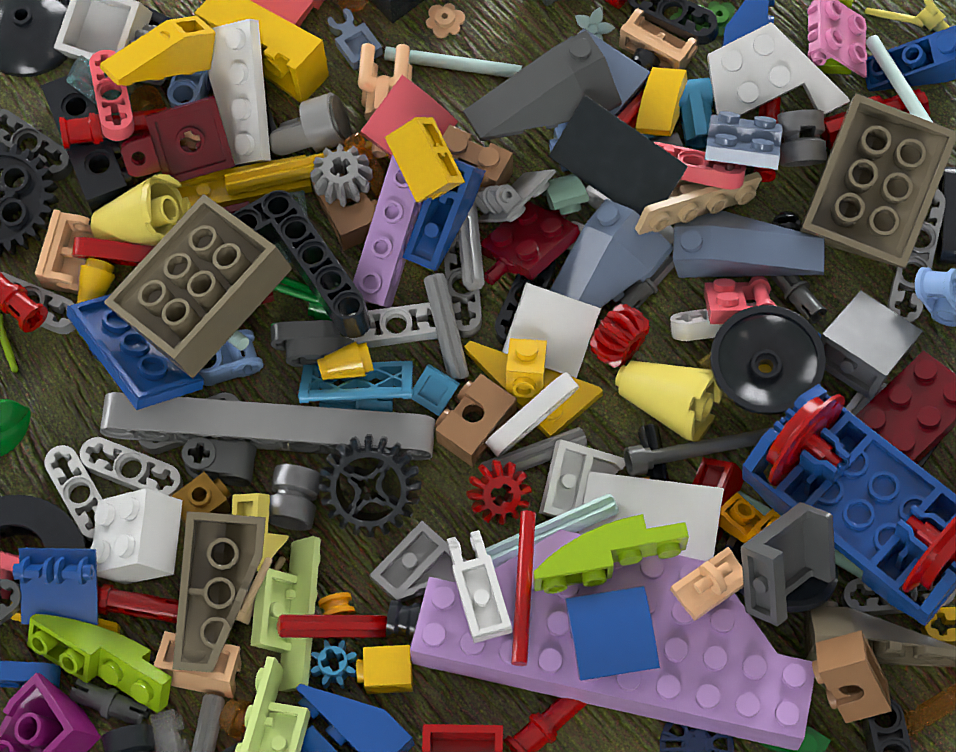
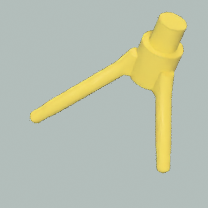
M924 0L926 7L917 16L873 8L865 9V14L911 23L919 27L925 25L929 31L933 29L935 32L950 27L944 21L946 16L936 7L933 0Z

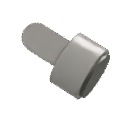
M330 92L302 101L299 109L300 118L297 117L282 122L278 129L272 131L269 136L270 150L277 155H287L312 147L316 152L324 151L325 147L331 149L337 147L339 143L341 145L348 143L351 136V127L342 101L337 95Z

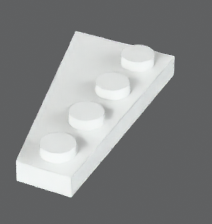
M246 19L213 27L211 29L215 31L211 69L207 70L234 163L235 165L245 166L271 161L259 20Z

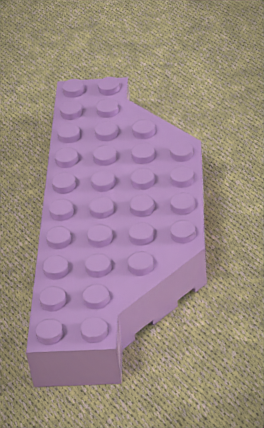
M565 530L557 531L534 545L528 663L526 666H514L511 664L518 555L495 568L511 622L512 633L473 643L456 582L433 577L428 578L410 648L412 664L556 697L571 698L587 704L790 750H798L804 740L815 678L812 661L777 654L751 615L746 613L744 605L735 593L694 621L671 592L670 588L673 584L706 561L680 555L661 559L658 555L643 557L640 562L632 565H620L619 562H614L612 578L607 579L602 585L585 587L582 583L570 585L566 590L554 594H547L544 590L535 592L533 585L534 571L554 552L582 535ZM644 586L654 629L660 668L580 681L565 598Z

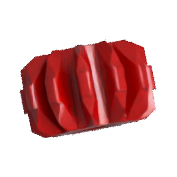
M627 304L615 306L613 311H609L607 316L600 321L598 328L594 330V336L590 340L591 352L597 355L596 358L604 364H609L613 368L625 365L639 351L641 344L645 342V336L649 333L650 328L649 320L635 307L631 308Z
M494 459L492 461V471H489L483 464L479 465L478 469L483 476L481 479L470 476L469 482L477 488L466 492L468 499L476 500L471 506L472 511L475 514L483 511L482 519L487 523L496 515L497 522L500 525H504L506 513H509L515 520L519 519L520 515L515 508L518 505L528 508L529 502L521 496L532 492V488L529 485L522 484L527 478L526 473L522 470L515 473L516 465L511 461L506 463L502 469L501 462L498 459ZM503 487L506 490L504 496L497 495L495 497L491 493L494 488L500 489Z

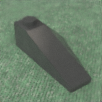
M585 30L551 48L463 110V114L479 140L485 141L522 134L524 130L543 126H546V129L556 128L559 123L570 121L585 95L607 111L621 106L622 101L605 56L588 31Z

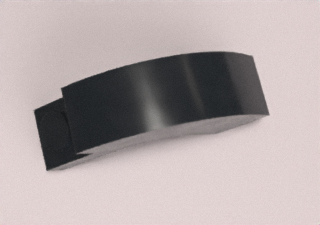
M28 495L0 496V540L15 535H26L42 541L45 548L90 549L87 540L73 520L51 502Z

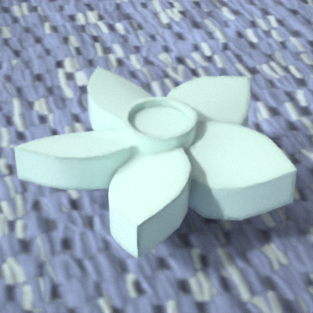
M601 7L594 10L590 17L587 15L575 16L577 24L581 28L586 29L602 41V34L610 33L615 29L612 24L602 22L603 11Z

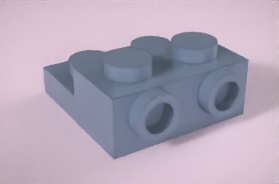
M721 111L718 115H711L704 160L778 170L782 124H777L776 119L766 116H756L754 120L740 119V114L729 111Z

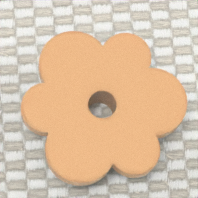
M447 3L444 6L433 5L428 11L429 18L426 20V26L429 29H433L434 36L440 39L446 38L449 33L456 35L460 32V25L465 21V14L461 10H455V6L451 3Z

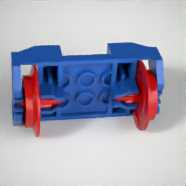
M818 384L800 395L794 402L793 410L788 408L785 412V418L782 417L779 422L776 421L774 428L769 429L761 437L743 464L742 479L781 516L799 502L831 513L833 516L834 548L863 571L861 581L890 605L913 617L925 627L956 589V494L845 409V398L841 394L830 397L827 395V390ZM770 463L773 467L767 481L764 470ZM769 483L773 486H778L776 489H774L772 486L769 485ZM920 584L927 590H932L923 603L914 602L904 592L908 593Z

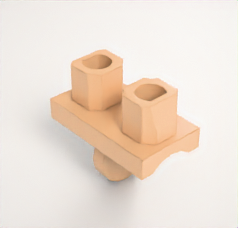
M727 547L673 584L670 590L692 619L696 621L744 587L742 566L730 548Z

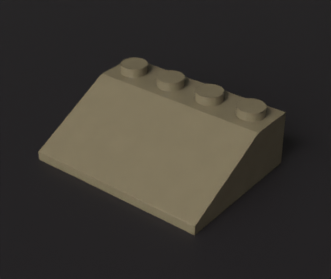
M855 93L848 106L799 232L824 238L825 245L905 269L956 142V131Z
M203 194L104 303L166 358L193 379L293 268L275 245Z

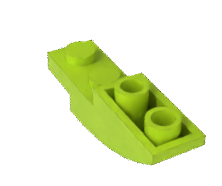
M641 514L597 527L562 546L534 571V591L544 590L547 594L562 592L568 586L583 583L585 587L599 586L604 584L607 579L612 578L614 562H619L620 565H632L640 562L643 557L658 555L661 559L675 557L681 551L686 550L689 535L686 522L646 529L644 515Z
M34 614L30 617L27 646L37 654L44 656L63 668L67 673L74 675L85 683L98 676L106 683L113 685L156 713H159L168 705L172 677L149 663L151 650L119 633L83 621L43 614Z

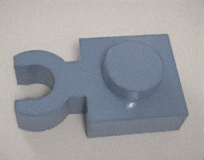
M348 8L343 9V15L346 22L337 24L332 17H329L328 25L331 33L338 36L335 38L336 47L355 71L360 65L362 44L370 43L375 46L374 59L383 54V49L364 22L355 27L353 13Z

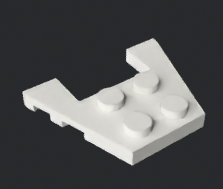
M772 22L707 55L716 115L721 111H729L742 116L799 86L804 87L815 110L824 111V115L850 102L849 98Z

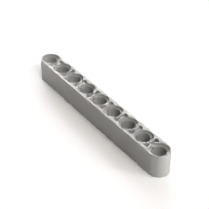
M113 392L106 394L104 398L100 433L116 439L165 441L186 444L195 437L225 441L238 440L251 443L257 449L339 455L337 446L340 443L345 444L352 450L350 446V439L356 436L361 446H365L364 440L366 435L372 434L374 438L373 445L378 446L382 436L388 438L385 448L392 450L395 443H400L402 446L397 454L400 458L406 453H411V460H428L433 457L435 419L427 415L189 397H177L136 410L124 393Z

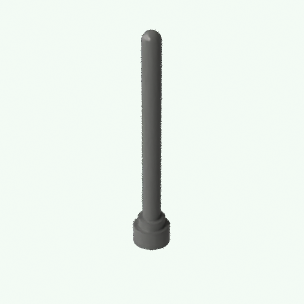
M774 427L651 450L649 447L643 448L642 445L625 447V466L630 477L645 475L648 470L653 469L654 465L755 446L761 437Z

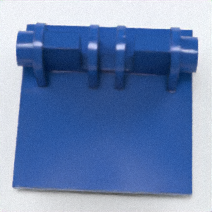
M19 548V564H14L13 578L20 579L21 624H29L30 617L34 614L59 616L94 625L99 624L96 549Z

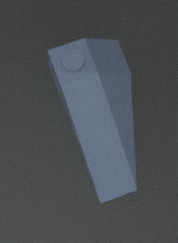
M605 199L584 225L550 291L599 308L611 300L616 303L625 296L623 291L636 281L640 280L643 283L647 278H650L672 252L673 246L659 232L651 231L639 235L635 227L640 215L628 207Z
M721 210L716 214L707 213L698 216L687 223L679 222L675 224L673 262L678 278L824 275L825 239Z

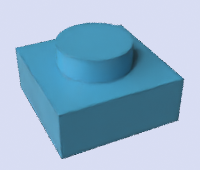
M428 364L413 387L414 394L412 400L440 416L460 383Z

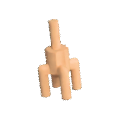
M370 43L362 44L358 86L362 89L361 103L365 107L364 117L366 120L370 119L402 75L412 81L413 66L409 64L410 47L408 45L399 44L396 46L394 76L390 77L386 75L378 76V64L374 63L375 46ZM372 143V156L377 158L384 157L386 153Z

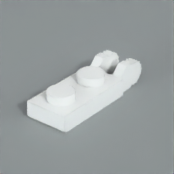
M479 530L470 533L472 549L477 557L473 560L463 562L462 550L456 537L447 539L453 562L452 571L473 643L512 633L511 622L491 556L486 553Z

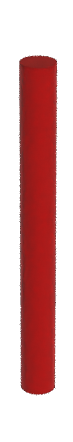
M529 510L520 512L511 664L514 666H526L528 663L536 513Z

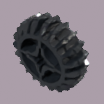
M372 434L366 435L364 440L365 446H361L356 436L350 439L352 450L345 444L340 443L337 446L340 457L335 454H329L326 459L333 468L323 467L320 471V475L329 480L320 482L318 485L320 491L330 492V494L321 499L322 505L334 504V507L328 513L329 518L332 519L341 514L343 516L339 524L341 529H344L348 522L355 524L353 528L354 535H358L362 526L367 527L368 537H374L376 526H379L383 535L389 534L390 525L388 521L395 527L401 528L403 520L399 514L411 518L414 511L408 504H418L420 500L417 494L410 491L419 490L422 486L421 481L410 479L419 473V467L411 466L406 468L405 466L412 459L411 453H406L401 458L398 457L397 454L402 445L397 442L392 450L385 448L388 442L386 436L381 437L378 446L373 445L374 438ZM364 457L381 460L372 469H363L358 465L354 468L349 464L356 459ZM390 467L394 469L400 480V498L392 494L393 490L385 482V475ZM380 472L375 487L378 492H375L373 489L371 493L367 492L360 499L365 486L363 479L368 482L369 478L374 479L377 473ZM341 473L348 477L347 482L355 490V497L351 504L346 501L341 491ZM370 502H376L383 507L387 504L391 507L380 513L360 511Z

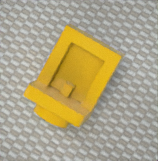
M510 338L506 365V391L514 397L534 398L543 390L547 341Z

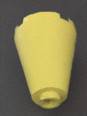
M166 174L154 175L96 210L91 217V232L96 239L156 246L191 208L188 197L182 198L177 189L182 186L176 179Z
M630 361L627 366H621L615 380V385L619 387V395L684 439L693 442L700 441L707 433L715 415L710 414L713 402L720 404L722 392L718 388L710 369Z

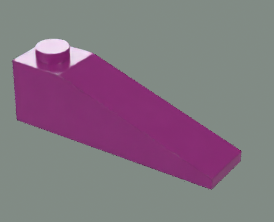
M35 673L8 701L3 710L7 715L0 725V752H87L101 736L85 711L42 674Z

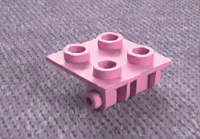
M839 0L812 1L807 9L808 41L810 42L808 58L816 66H822L826 63L827 59L833 58L861 77H867V25L865 18L842 4Z

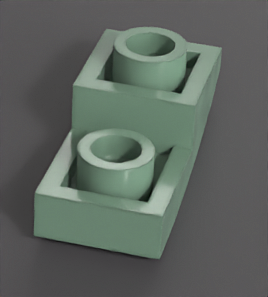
M575 174L548 180L550 185L541 194V196L547 197L549 209H559L561 215L582 210L580 203L590 201L583 183Z

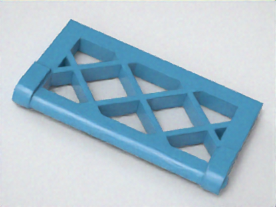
M413 361L372 362L374 371L365 373L366 377L340 379L345 381V383L339 386L331 384L339 379L322 381L318 364L303 365L298 393L299 403L388 398L412 399L414 394L412 389ZM375 378L382 380L375 385L369 382Z

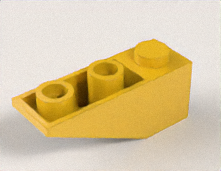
M198 16L166 20L101 62L100 69L116 85L129 86L135 82L163 80L165 77L181 74L192 75L195 72L210 70L215 31Z

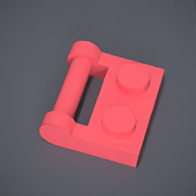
M755 276L749 282H735L732 279L721 278L714 280V282L704 283V299L710 324H724L734 314L754 307L747 306L746 300H755V306H776L769 296L771 287L768 279L764 276Z

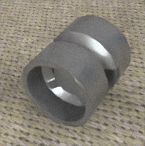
M796 110L777 115L778 124H782V138H784V142L780 144L781 166H810L827 161L826 141L820 139V135L825 132L824 111ZM799 133H802L804 138H799Z
M292 464L277 465L271 483L272 491L276 494L270 496L268 523L290 530H310L313 526L316 506L311 501L316 500L320 494L318 485L323 480L322 475L303 466Z

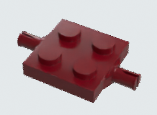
M527 201L524 204L526 209L520 217L512 222L504 221L480 242L482 255L495 261V264L484 272V280L488 284L494 285L505 273L509 272L520 274L533 280L574 243L580 235L578 225L566 220L571 213L561 215L559 209L550 211Z

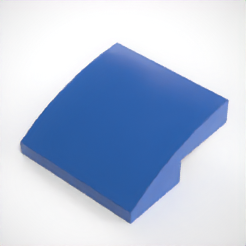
M644 586L565 598L580 681L660 668L654 629Z

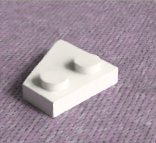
M562 439L557 440L539 513L556 517L583 505L588 472L616 475L619 470L625 467L624 458Z

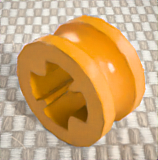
M349 592L331 594L318 601L319 608L324 609L323 615H354L356 613L354 606L349 605V602L352 600L351 593Z

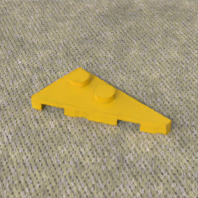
M473 341L468 342L464 346V352L495 384L506 391L508 354ZM545 368L543 389L562 375V373ZM572 377L579 385L578 390L537 427L547 438L558 435L602 397L603 390L599 386ZM515 397L517 398V407L520 410L533 399Z

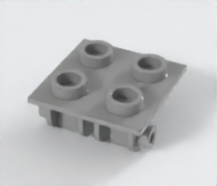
M555 169L525 172L511 186L505 184L480 187L475 202L483 215L478 219V222L497 223L516 220L524 213L526 209L524 204L531 197L539 196L549 187L550 183L548 180L556 173Z

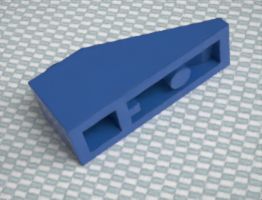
M454 159L465 183L434 200L430 197L423 201L402 257L433 271L438 270L473 206L486 172L457 159Z

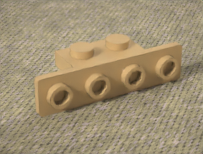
M758 172L745 175L743 185L733 190L679 180L667 200L648 205L644 208L635 230L639 235L651 231L659 232L667 226L679 222L687 223L707 213L716 214L724 208L736 204L744 205L755 197L756 189L762 177Z

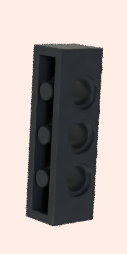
M81 71L41 85L60 135L59 117H65L69 120L88 117L89 113L93 112L99 114L94 105L96 97L93 82L85 83ZM79 111H84L81 115L73 116ZM103 138V142H100V144H71L70 148L66 149L92 213L135 186L126 167L120 168L117 159L122 158V154L117 141ZM101 168H108L103 173H96Z

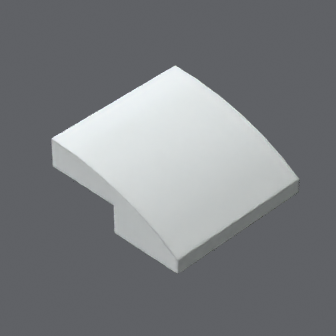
M526 282L502 352L508 354L510 338L547 341L545 368L562 374L567 372L571 377L577 378L601 308Z

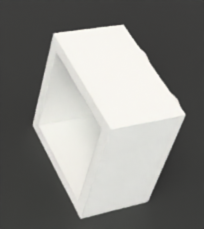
M70 0L54 48L69 58L89 64L91 56L98 51L112 50L117 53L130 44L129 41L135 39L136 30H142L146 24L149 25L153 12L141 2L135 0Z
M148 488L98 500L94 516L93 543L90 548L96 549L97 576L121 584H130L173 575L183 500Z

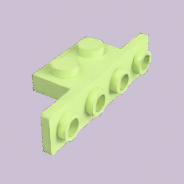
M315 536L293 541L291 544L289 573L269 568L255 596L250 646L281 653L280 665L284 672L279 691L283 692L295 691L299 684L306 686L309 684L313 638H282L278 634L277 623L279 616L282 614H315V602L318 595V566L321 559V539Z
M267 656L264 668L261 667L257 672L255 680L257 693L253 705H249L244 721L246 732L243 742L238 743L235 752H301L310 719V711L304 707L275 703L284 669L275 657Z

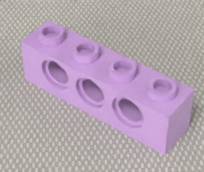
M392 155L353 280L365 302L384 308L392 307L406 259L402 257L423 202L416 203L394 155Z

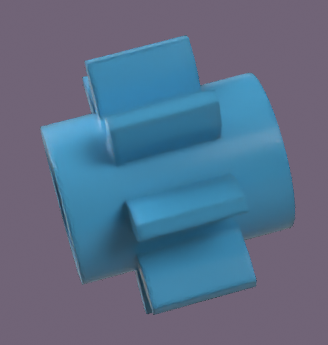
M324 640L325 648L320 653H311L312 658L318 662V666L310 670L313 677L323 674L322 686L325 689L329 687L330 683H338L340 688L344 689V680L348 676L357 677L356 670L350 667V663L358 660L356 652L345 653L346 643L344 640L338 646H330V643ZM332 658H336L339 662L340 669L337 671H332L330 668L329 660Z

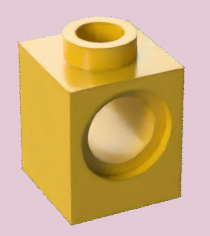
M410 645L363 647V659L356 660L357 683H364L367 694L413 692Z

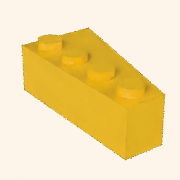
M206 0L194 12L195 16L202 19L210 28L246 19L259 20L263 76L300 103L307 100L329 77L327 57L322 39L251 0Z

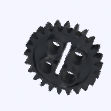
M0 142V172L3 171L0 178V257L3 254L4 248L11 255H15L16 245L18 244L28 250L29 244L27 239L30 237L40 241L41 238L37 230L39 228L48 230L49 225L44 220L46 217H52L53 210L49 208V205L59 203V199L54 194H51V192L58 189V186L53 180H50L53 173L48 168H44L45 163L40 157L35 158V155L28 148L22 153V149L17 144H13L9 151L3 142ZM25 177L21 186L13 188V184L18 178ZM22 210L20 219L16 222H11L13 214Z

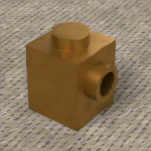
M205 471L172 495L174 498L183 500L181 520L185 525L187 511L228 514L232 511L227 500L231 496L229 490L218 477L212 481Z

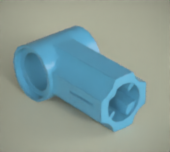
M709 77L689 79L679 101L685 146H690L693 149L706 148L712 115L711 109L713 107L712 85Z

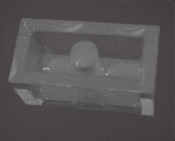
M175 709L150 715L157 752H190L187 738L183 739L181 730L185 729L182 715H178Z

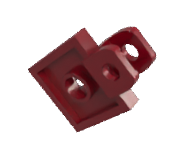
M214 96L145 115L149 131L131 136L121 144V154L127 172L130 176L134 177L145 176L162 170V174L170 175L178 182H182L235 166ZM191 131L193 135L200 136L201 140L195 144L196 149L189 150L187 145L181 146L180 140L185 138V132ZM139 151L145 156L140 160H136L132 157V154Z

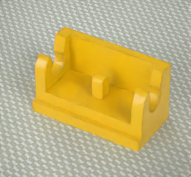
M415 117L385 136L416 203L423 202L430 197L434 200L465 183L433 117Z

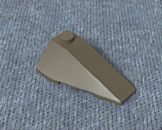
M187 511L173 658L174 670L213 672L263 557L266 517Z
M827 601L817 608L806 611L804 615L805 660H817L815 643L862 630L879 664L956 667V646L849 607H838L837 602Z

